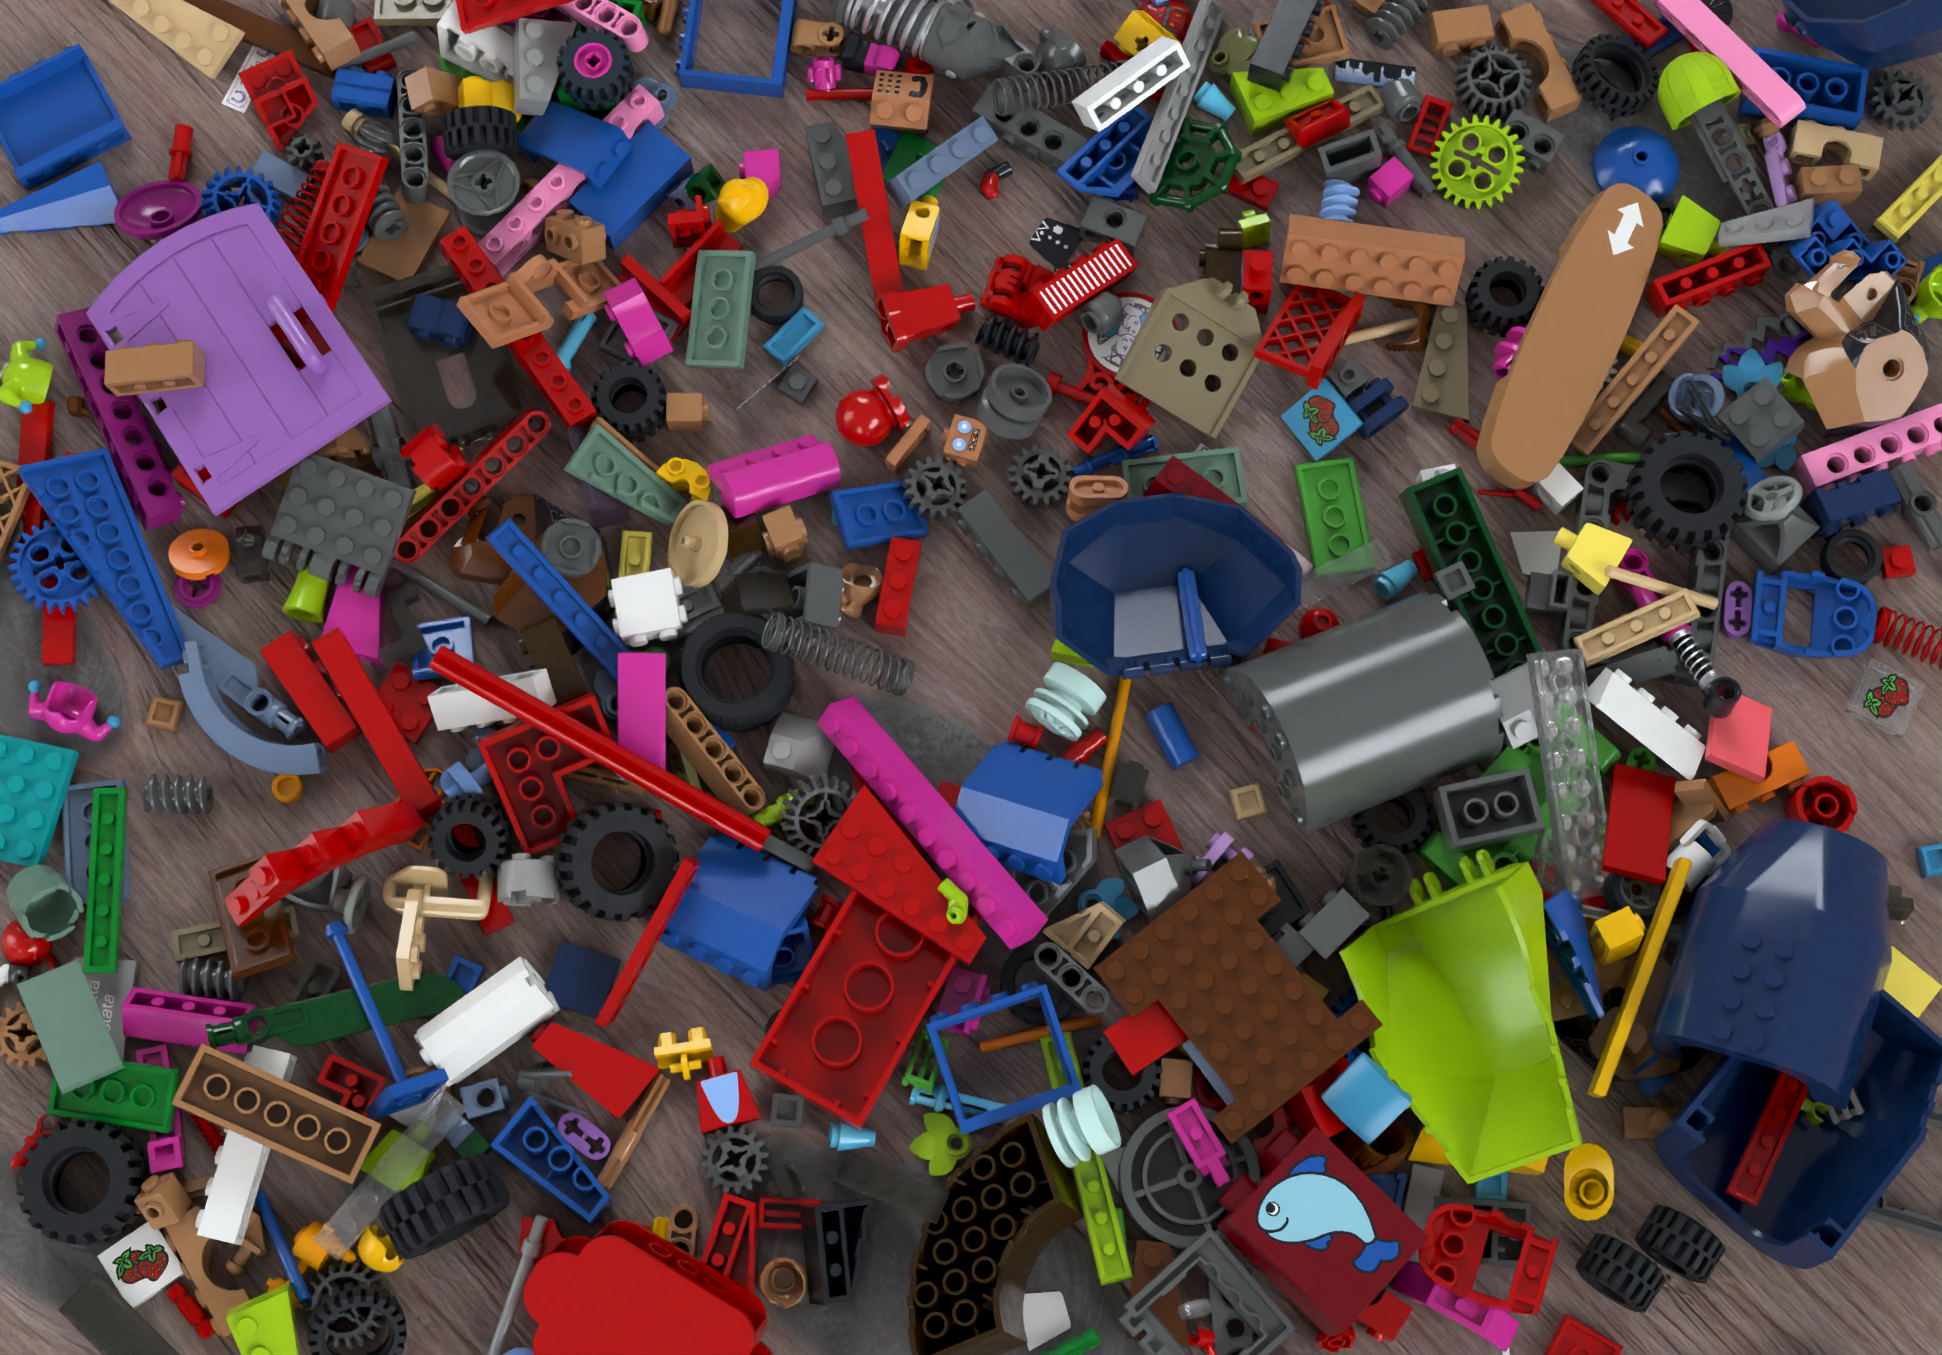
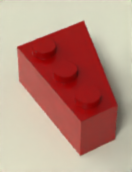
M724 1192L700 1261L756 1295L758 1205Z

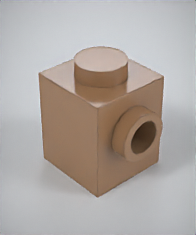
M173 1173L160 1177L157 1175L149 1177L142 1183L141 1190L134 1199L135 1204L154 1230L180 1222L192 1203Z

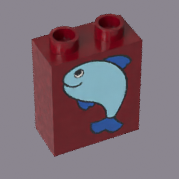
M1316 1126L1298 1137L1285 1127L1260 1154L1271 1165L1260 1179L1254 1183L1243 1173L1217 1200L1228 1213L1216 1227L1327 1337L1344 1333L1429 1236Z

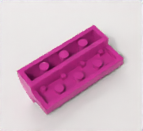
M813 434L709 464L707 469V475L721 491V502L735 519L840 487L841 483L840 467L832 446L829 442L820 443Z

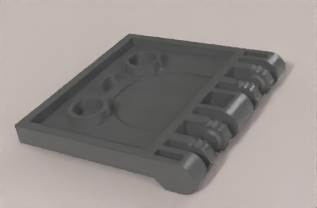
M312 453L294 466L271 533L264 544L262 557L272 561H276L279 558V563L286 565L291 559L295 545H301L303 549L296 562L297 570L302 572L306 570L313 550L317 551L310 563L308 574L330 582L335 574L338 562L341 560L342 563L338 568L334 581L335 584L339 586L345 584L352 565L360 567L353 581V591L360 593L364 588V595L376 599L381 592L416 490Z

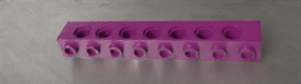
M90 307L58 314L55 332L144 530L147 531L179 522L182 511L185 509V502L182 494L176 492L173 486L170 468L168 466L165 467L161 460L162 452L158 442H153L151 438L148 419L140 414L137 395L117 397L115 394L105 392V390H110L104 385L105 351L110 350L86 314ZM84 340L90 341V342H92L93 344H86V343H84V342H82V341H84ZM94 365L102 366L104 369H97ZM116 415L125 416L127 419H119ZM127 440L136 441L138 444H130ZM144 465L149 467L150 470H143L138 466ZM149 491H158L162 495L156 496Z

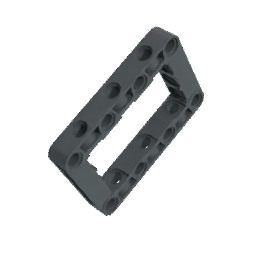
M1595 460L1588 465L1579 481V484L1584 489L1577 497L1573 533L1578 535L1585 523H1592L1609 530L1611 516L1608 515L1610 499L1621 501L1622 498L1624 502L1630 501L1625 498V488L1628 485V475L1634 465L1606 460ZM1665 472L1660 479L1662 493L1673 507L1691 514L1703 513L1710 509L1712 505L1711 493L1706 483L1700 477L1673 472ZM1592 474L1600 475L1604 482H1596L1592 478ZM1730 530L1712 546L1706 545L1702 550L1693 551L1691 548L1686 588L1718 599V605L1715 610L1703 607L1707 612V617L1700 616L1688 622L1691 626V636H1694V643H1699L1698 648L1703 649L1702 654L1708 656V662L1713 663L1712 668H1714ZM1703 550L1710 551L1714 556V560L1707 559L1703 554ZM1573 576L1569 606L1561 617L1557 642V655L1563 663L1593 669L1660 647L1658 643L1651 642L1650 645L1641 643L1586 667L1580 653L1573 652L1570 649L1569 642H1574V637L1595 629L1593 628L1595 609L1599 606L1600 594H1595L1588 587L1586 588L1589 595L1580 594L1576 586L1585 585ZM1677 655L1680 661L1675 666L1677 672L1651 679L1688 687H1695L1699 684V681L1694 680V674L1689 673L1690 668L1685 667V661L1680 660L1681 655Z

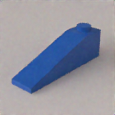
M1566 889L1543 901L1546 942L1590 1019H1600L1605 1014L1585 920L1580 911L1583 907L1576 894L1570 893Z

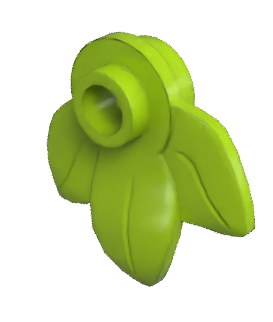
M936 1112L924 1114V1123L928 1132L914 1139L909 1148L919 1158L930 1160V1175H946L953 1170L957 1160L965 1158L971 1152L972 1138L969 1133L961 1134L959 1128L955 1127L949 1116ZM955 1138H959L963 1142V1146L959 1150H954L950 1145L951 1141Z

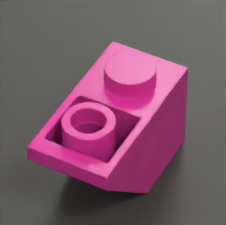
M779 150L744 151V162H739L740 179L749 177L760 178L768 188V202L782 188Z

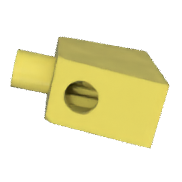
M1585 523L1578 535L1561 527L1553 540L1555 544L1568 551L1561 562V566L1568 572L1573 573L1575 578L1597 595L1603 591L1611 579L1605 576L1606 567L1608 565L1618 567L1633 541L1626 536L1592 523Z

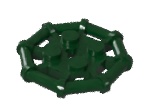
M1190 116L1184 118L1178 133L1180 141L1174 144L1162 175L1164 180L1159 184L1156 192L1148 194L1149 202L1152 205L1184 209L1188 213L1193 212L1195 207L1219 194L1225 195L1229 190L1228 185L1237 163L1242 160V152L1237 150L1228 133V126L1223 122L1216 124L1194 120ZM1193 132H1200V133H1205V134H1207V135H1206V136H1200V135H1194V134H1192V133H1193ZM1219 140L1224 151L1215 152L1212 145ZM1190 158H1193V163L1190 166L1184 167L1182 165L1183 162H1188ZM1225 162L1219 178L1215 177L1214 173L1218 163ZM1207 183H1210V184L1212 185V186H1210V187H1208V188L1202 190L1203 188L1206 187ZM1170 189L1184 191V197L1167 193ZM1193 190H1194V191H1200V190H1202L1201 192H1199V193H1197V194H1195V195L1192 196V191H1193Z

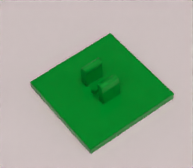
M903 131L882 173L884 182L886 183L938 145ZM943 180L918 198L921 199L924 195L935 197Z

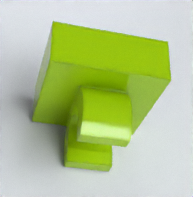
M1254 209L1242 212L1244 219L1239 220V229H1243L1242 248L1270 241V220L1267 214L1256 215Z

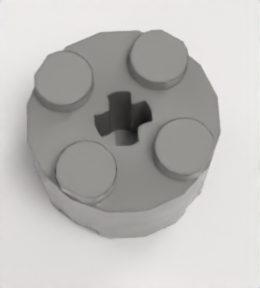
M527 853L512 854V859H501L497 865V902H503V905L515 907H532V904L540 903L541 900H545L546 906L559 903L560 879H556L554 869L559 868L558 861L553 860L554 856H542L540 859H531V854Z

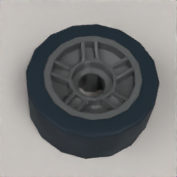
M1610 873L1606 877L1603 887L1604 900L1612 913L1629 906L1632 913H1637L1643 921L1654 915L1666 881L1660 886ZM1636 888L1638 890L1636 895L1632 893L1631 889Z

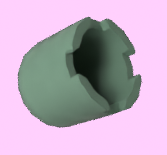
M36 864L22 869L13 877L7 888L8 905L21 927L31 938H45L46 941H53L64 937L75 928L73 923L78 918L79 913H83L84 910L82 899L58 870L48 865Z

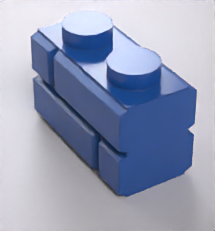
M350 66L348 69H337L335 84L331 92V101L336 110L349 112L351 109L356 108L366 115L393 118L396 107L395 103H397L398 99L395 77L385 71H377L376 74L366 73L363 69L355 66Z

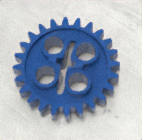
M44 520V529L40 530L33 525L32 530L34 534L32 536L22 533L25 543H14L15 549L19 553H10V559L14 564L8 565L10 573L14 574L10 577L12 584L18 585L15 588L18 595L25 594L24 600L26 604L35 600L36 610H40L44 605H47L48 613L52 614L55 607H59L61 614L65 615L66 607L71 606L72 610L76 613L78 612L77 604L82 603L88 608L90 607L89 597L96 600L100 599L97 589L102 590V588L75 551L72 553L64 551V548L70 544L56 525L51 527L47 520ZM39 553L49 555L46 560L41 562L33 560ZM63 563L65 568L59 570L57 564ZM79 571L88 573L86 578L81 580L74 579L73 575ZM48 580H55L58 582L57 585L51 589L42 587L43 584Z

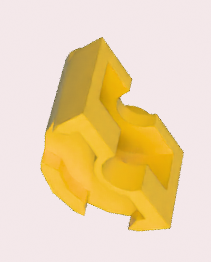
M675 457L663 464L656 472V475L677 493L681 490L689 491V494L692 495L691 502L695 500L713 502V489L706 470L698 463Z

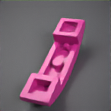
M168 1044L135 1051L136 1060L139 1063L174 1068ZM176 1107L173 1131L171 1133L149 1130L150 1142H147L152 1175L184 1168L185 1142L182 1109Z

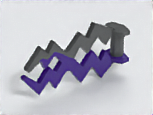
M1788 312L1779 317H1757L1756 330L1746 329L1741 346L1723 341L1722 350L1713 348L1709 369H1714L1718 359L1727 365L1730 353L1741 358L1748 349L1752 348V340L1763 343L1766 327L1779 333L1780 324L1784 323L1793 339L1782 335L1781 343H1778L1768 338L1765 353L1757 351L1765 365L1773 363L1775 353L1790 358L1796 350L1798 343L1808 335ZM1730 361V365L1738 367V362ZM1711 373L1710 376L1723 382L1721 373Z

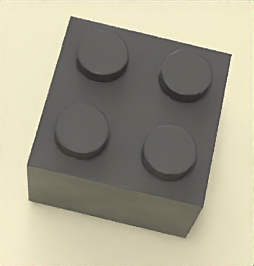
M1766 377L1717 415L1719 424L1729 435L1736 439L1757 465L1802 431L1805 423Z
M809 562L784 574L781 614H784L786 618L791 616L794 621L801 620L803 625L810 623L812 628L819 626L821 631L824 629L832 631L838 628L842 618L840 600L845 588V582L842 580L843 569ZM791 619L786 621L785 633L792 624ZM799 622L795 624L794 636L801 627ZM809 626L804 627L803 638L810 630ZM818 629L813 630V638L819 633Z
M1344 888L1338 892L1331 889L1319 901L1323 907L1315 914L1309 911L1297 923L1300 927L1297 932L1314 948L1313 951L1322 960H1325L1370 916Z

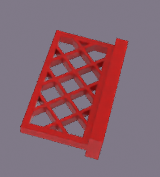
M1295 285L1255 348L1253 356L1308 378L1306 386L1317 390L1361 318L1366 295L1355 292L1351 298L1330 289ZM1304 290L1312 293L1315 297L1303 299L1300 292ZM1335 302L1342 305V308L1330 310L1327 303ZM1320 305L1323 312L1311 314L1308 307ZM1301 309L1302 316L1291 317L1289 310ZM1327 319L1331 325L1319 328L1315 321ZM1308 323L1312 330L1300 332L1296 325ZM1289 326L1292 334L1280 336L1277 329ZM1317 338L1318 345L1307 346L1304 339ZM1298 342L1300 346L1298 349L1288 350L1285 343ZM1278 345L1281 352L1272 353L1265 350V348ZM1305 356L1308 364L1304 366L1295 362L1293 358Z

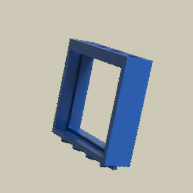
M690 0L689 7L685 6L683 12V24H686L685 33L681 32L679 38V49L682 50V56L676 59L675 75L680 77L681 87L783 98L797 0H774L782 1L771 79L693 70L703 0Z
M1036 980L1019 986L1020 993L1009 996L1008 992L1004 991L989 996L991 1003L979 1006L978 1002L974 1001L960 1006L961 1013L949 1016L948 1012L945 1011L929 1017L931 1023L926 1024L925 1028L961 1134L1044 1107V1105L1051 1102L1055 1103L1062 1097L1066 1099L1073 1097L1074 1092L1082 1089L1046 984L1038 986ZM1038 997L1067 1084L966 1118L937 1031Z

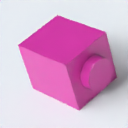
M1394 156L1369 177L1365 190L1374 203H1379L1386 209L1410 188L1414 175Z

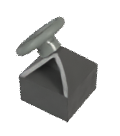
M1788 476L1769 477L1753 485L1747 491L1749 494L1748 500L1743 507L1745 515L1730 529L1729 537L1767 575L1774 572L1820 528L1798 505L1803 494L1802 486L1796 479ZM1776 485L1771 491L1764 490L1768 487ZM1778 485H1787V487L1781 489ZM1756 497V498L1761 499V500L1752 508L1751 503H1752L1753 498Z
M345 863L302 885L284 897L296 906L308 911L343 913V923L349 929L347 934H354L361 926L366 914L370 898L371 881L367 874L362 873L355 878L351 888L346 889L352 873Z

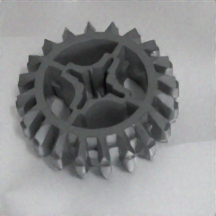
M1497 44L1491 50L1484 45L1481 47L1480 52L1474 48L1470 55H1466L1457 67V76L1454 79V85L1457 86L1455 96H1462L1459 101L1460 105L1468 104V113L1474 110L1477 111L1478 119L1485 114L1489 115L1490 121L1494 119L1495 115L1502 121L1506 114L1511 115L1514 108L1516 110L1522 109L1525 101L1530 96L1532 80L1529 78L1531 70L1525 69L1526 60H1517L1519 57L1518 52L1513 55L1508 54V46L1503 51L1498 50ZM1482 68V75L1472 80L1471 74ZM1509 86H1514V92L1507 97H1503L1504 90H1507Z
M821 773L818 782L813 775H809V784L807 785L802 780H798L797 785L800 789L797 792L792 788L788 790V793L793 798L791 800H782V804L789 808L788 810L780 811V816L787 819L781 823L783 830H789L785 837L788 841L795 840L793 846L797 849L804 847V852L809 855L814 849L817 854L829 836L830 827L839 822L857 796V792L854 789L848 790L850 786L848 782L843 781L839 784V778L835 775L828 781L827 775ZM828 793L836 794L841 798L844 811L830 807V800L827 798ZM815 795L812 805L802 807L810 797ZM825 810L827 812L826 817L818 820L816 818L817 813L821 814L820 811ZM799 820L813 823L815 837L802 833Z
M342 1261L340 1272L335 1264H330L328 1266L330 1276L324 1271H319L317 1275L322 1282L320 1284L314 1281L309 1283V1286L315 1290L314 1295L310 1294L312 1306H305L302 1310L305 1313L313 1314V1308L316 1303L321 1304V1297L327 1294L328 1291V1294L331 1296L332 1289L338 1287L336 1282L342 1279L355 1278L361 1282H366V1286L370 1287L371 1283L378 1284L383 1276L376 1274L370 1278L373 1269L366 1266L361 1272L362 1264L358 1261L353 1263L351 1270L350 1265ZM388 1285L379 1286L380 1290H382L383 1288L389 1290ZM352 1307L351 1311L353 1313L345 1310L342 1313L339 1312L329 1321L325 1329V1340L328 1344L333 1338L332 1345L334 1349H340L343 1340L346 1349L349 1350L354 1347V1339L359 1346L366 1345L364 1334L371 1339H375L377 1334L373 1327L385 1328V1323L379 1320L380 1315H385L381 1311L371 1308L369 1316L365 1319L366 1316L362 1311V1307ZM347 1317L351 1322H355L359 1328L343 1333L331 1326L335 1322H340ZM309 1318L305 1320L306 1325H308Z

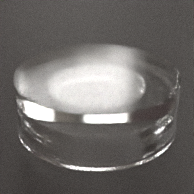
M1199 1299L1180 1305L1178 1311L1181 1320H1189L1207 1315L1212 1312L1209 1300Z

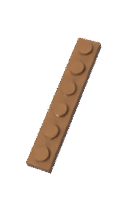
M1676 304L1592 404L1570 446L1588 459L1698 327L1700 321Z

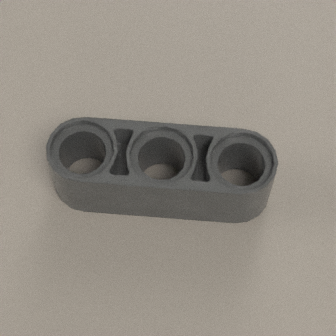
M1052 942L1040 944L1036 948L1033 958L1034 967L1087 1016L1096 1017L1104 1013L1109 1002L1108 992L1058 945ZM1044 951H1050L1056 956V962L1053 965H1044L1040 962L1039 955ZM1067 972H1073L1079 977V984L1074 987H1068L1063 983L1062 976ZM1091 993L1098 994L1102 998V1006L1099 1008L1089 1007L1085 1000L1086 996Z

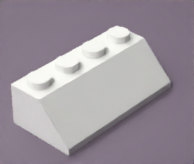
M1606 667L1585 691L1583 696L1686 779L1692 780L1706 749V746L1699 741L1702 735L1688 724L1685 728L1677 724L1675 721L1679 717L1666 706L1660 710L1652 704L1656 698L1641 687L1636 691L1629 685L1632 679L1620 669L1612 672Z

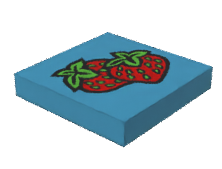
M1328 378L1323 379L1317 390H1310L1281 415V418L1316 462L1321 461L1364 424Z

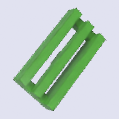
M921 1029L901 1085L907 1086L909 1083L914 1085L913 1089L919 1091L920 1088L926 1089L925 1093L931 1095L940 1071L936 1061L929 1081L923 1079L933 1054L931 1043L928 1046L918 1076L912 1075L924 1040H929L927 1031ZM939 1036L946 1055L951 1039Z

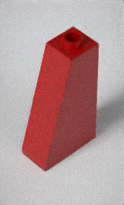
M551 1022L548 1027L542 1023L530 1037L535 1041L531 1046L560 1071H571L573 1075L568 1078L618 1119L621 1118L660 1071L655 1065L554 1022Z

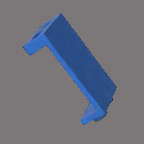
M553 100L549 101L544 115H535L518 136L519 150L528 161L536 163L540 156L578 171L585 174L597 190L602 188L633 147L620 127Z

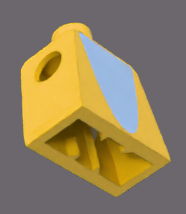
M924 195L921 201L914 200L910 204L900 233V265L927 271L940 219L938 200L933 196Z

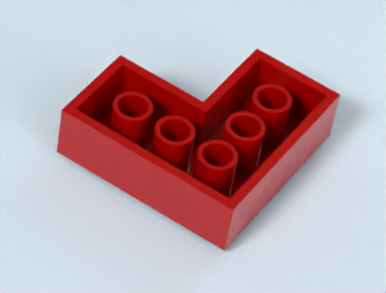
M594 692L554 707L614 741ZM523 720L479 738L477 744L524 853L533 855L559 844L557 839L560 833L565 834L568 830L565 826L571 818L577 819L579 817L562 776L596 761Z

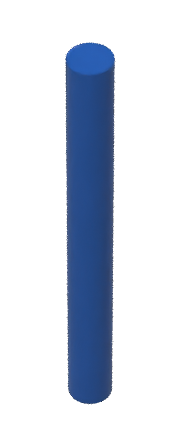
M259 1189L255 1199L258 1211L287 1277L291 1282L299 1304L308 1303L312 1299L266 1193L264 1189Z

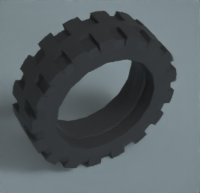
M1045 941L1024 944L1021 948L1014 950L1010 954L1001 970L999 979L1000 993L1007 991L1009 996L1017 994L1015 991L1017 971L1024 963L1033 960L1036 948L1040 944L1045 943ZM1066 949L1063 950L1066 954H1068L1071 957V954ZM1044 951L1039 955V959L1044 958L1054 963L1056 962V956L1050 951ZM1073 972L1064 974L1068 987H1074L1079 984L1077 974ZM1066 996L1054 1006L1059 1022L1069 1016L1076 1007ZM1023 1002L1007 1007L1013 1017L1018 1018L1025 1024L1037 1025L1038 1027L1047 1025L1042 1009H1034Z

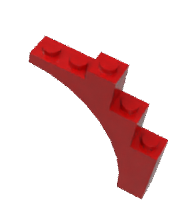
M411 799L357 810L339 827L311 832L294 849L264 855L248 870L250 876L224 899V902L237 927L247 925L261 912L302 885L361 856L407 842L425 824Z

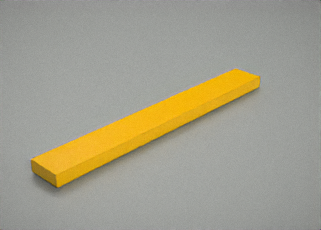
M1680 857L1673 862L1587 1094L1593 1097H1604L1609 1089L1693 864L1691 860Z

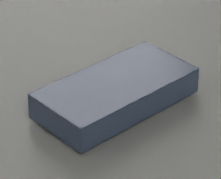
M263 151L252 168L254 176L257 177L258 174L263 173V182L272 181V190H278L280 194L289 199L297 198L296 191L302 190L301 183L307 182L306 176L309 175L266 151ZM308 178L310 183L313 184L315 182L314 178ZM303 185L306 191H309L311 188L309 185ZM298 193L301 199L306 195L305 193ZM294 200V202H296V203H298V204L301 203V202L298 201V200Z

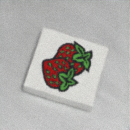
M146 1222L97 1256L130 1310L136 1309L184 1275L180 1267L182 1261L177 1253L173 1252L167 1244L164 1232L161 1228L154 1230L149 1222Z

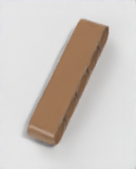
M679 687L667 689L666 733L716 797L726 805L750 817L765 804L766 797L762 788L688 694Z

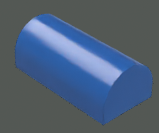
M1172 702L1155 708L1145 716L1172 771L1200 758Z

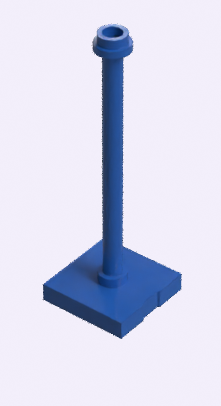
M342 920L328 924L325 927V937L327 940H333L395 1081V1084L387 1086L367 1107L366 1111L369 1118L375 1120L427 1102L449 1080L445 1069L441 1068L414 1078H407L345 936L349 931L348 926L344 925Z

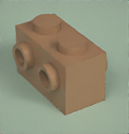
M560 209L556 211V214L545 216L544 236L546 239V251L582 265L606 259L604 224L594 221L590 216L577 215L571 209Z
M790 505L762 516L765 530L762 536L769 558L775 557L778 566L784 563L792 565L799 562L802 556L806 555L805 545L809 543L802 519L795 518Z

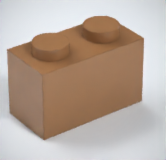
M1488 4L1434 11L1431 13L1427 24L1434 56L1443 55L1450 57L1460 52L1472 51L1474 48L1480 52L1481 47L1484 45L1489 49L1495 35Z
M425 66L404 78L411 110L424 113L426 116L443 119V116L447 113L459 109L457 88L464 79L463 77Z
M1859 164L1801 167L1791 181V185H1794L1798 195V201L1796 202L1813 198L1814 204L1836 200L1840 206H1850L1863 191Z

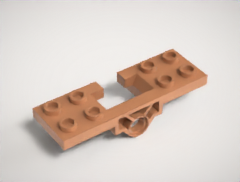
M539 254L529 259L516 272L510 273L506 282L460 297L456 306L491 348L495 349L551 328L554 319L534 296L533 292L556 285L569 300L564 303L561 311L571 321L603 309V306L608 304L603 293L621 283L601 260L584 265L572 260L558 263L554 258L547 260L542 254Z

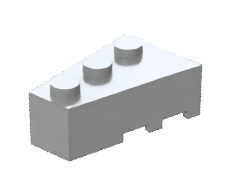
M518 18L513 31L514 113L544 115L559 75L556 63L557 57L560 56L559 49L561 45L567 46L565 40L569 36L572 38L577 23Z

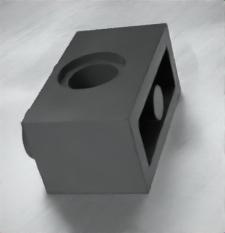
M1093 195L1080 224L1079 237L1096 244H1100L1105 240L1109 244L1119 238L1133 257L1145 230L1147 216L1143 215L1136 208H1125L1117 205L1115 201L1108 197L1099 198ZM1109 221H1117L1121 225L1119 227H1111L1107 223Z

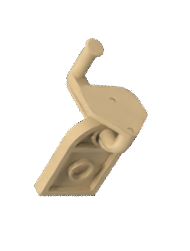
M408 866L385 878L382 892L383 900L389 908L403 915L396 952L400 990L413 991L414 980L421 977L422 961L419 960V954L424 952L426 947V933H423L424 916L467 920L484 919L488 915L490 908L493 871L488 874L484 871L481 877L476 878L479 881L477 900L448 898L447 874L436 867ZM399 893L404 897H396V894Z

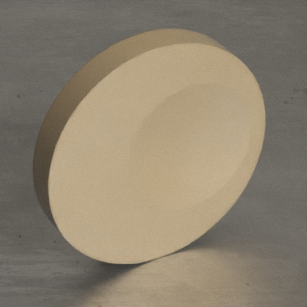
M704 500L692 501L681 510L673 524L668 542V564L675 577L680 576L683 586L702 588L716 577L722 567L728 547V524L723 510L717 504Z

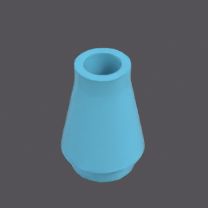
M1207 81L1192 99L1197 103L1196 107L1221 118L1225 122L1236 109L1214 83L1211 85Z
M1405 560L1403 563L1377 574L1376 580L1373 582L1375 591L1384 600L1397 598L1409 581L1418 573L1417 567L1412 561Z
M839 1119V1122H831L829 1147L836 1148V1151L866 1147L874 1148L876 1130L863 1127L859 1131Z

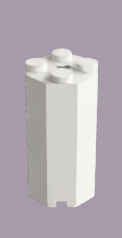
M520 956L416 1030L417 1034L414 1035V1038L422 1048L419 1052L423 1060L430 1067L435 1064L438 1069H445L449 1078L445 1085L450 1087L454 1083L458 1084L560 1011L559 1005L552 992H547L544 986L546 983L528 960H523V957Z

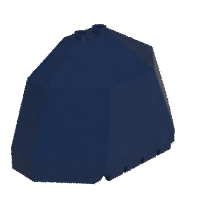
M1782 0L1786 11L1783 12L1784 18L1791 27H1796L1803 38L1809 37L1815 43L1868 71L1882 69L1942 52V0Z
M1179 493L1115 500L1062 530L1049 585L1050 621L1056 639L1104 674L1121 675L1123 680L1145 677V671H1148L1150 676L1175 673V667H1178L1180 672L1204 669L1205 663H1208L1210 668L1232 665V659H1235L1237 656L1250 655L1301 605L1302 568L1294 551L1241 505ZM1183 568L1194 571L1208 653L1207 659L1202 660V663H1196V661L1189 658L1177 573L1183 571Z

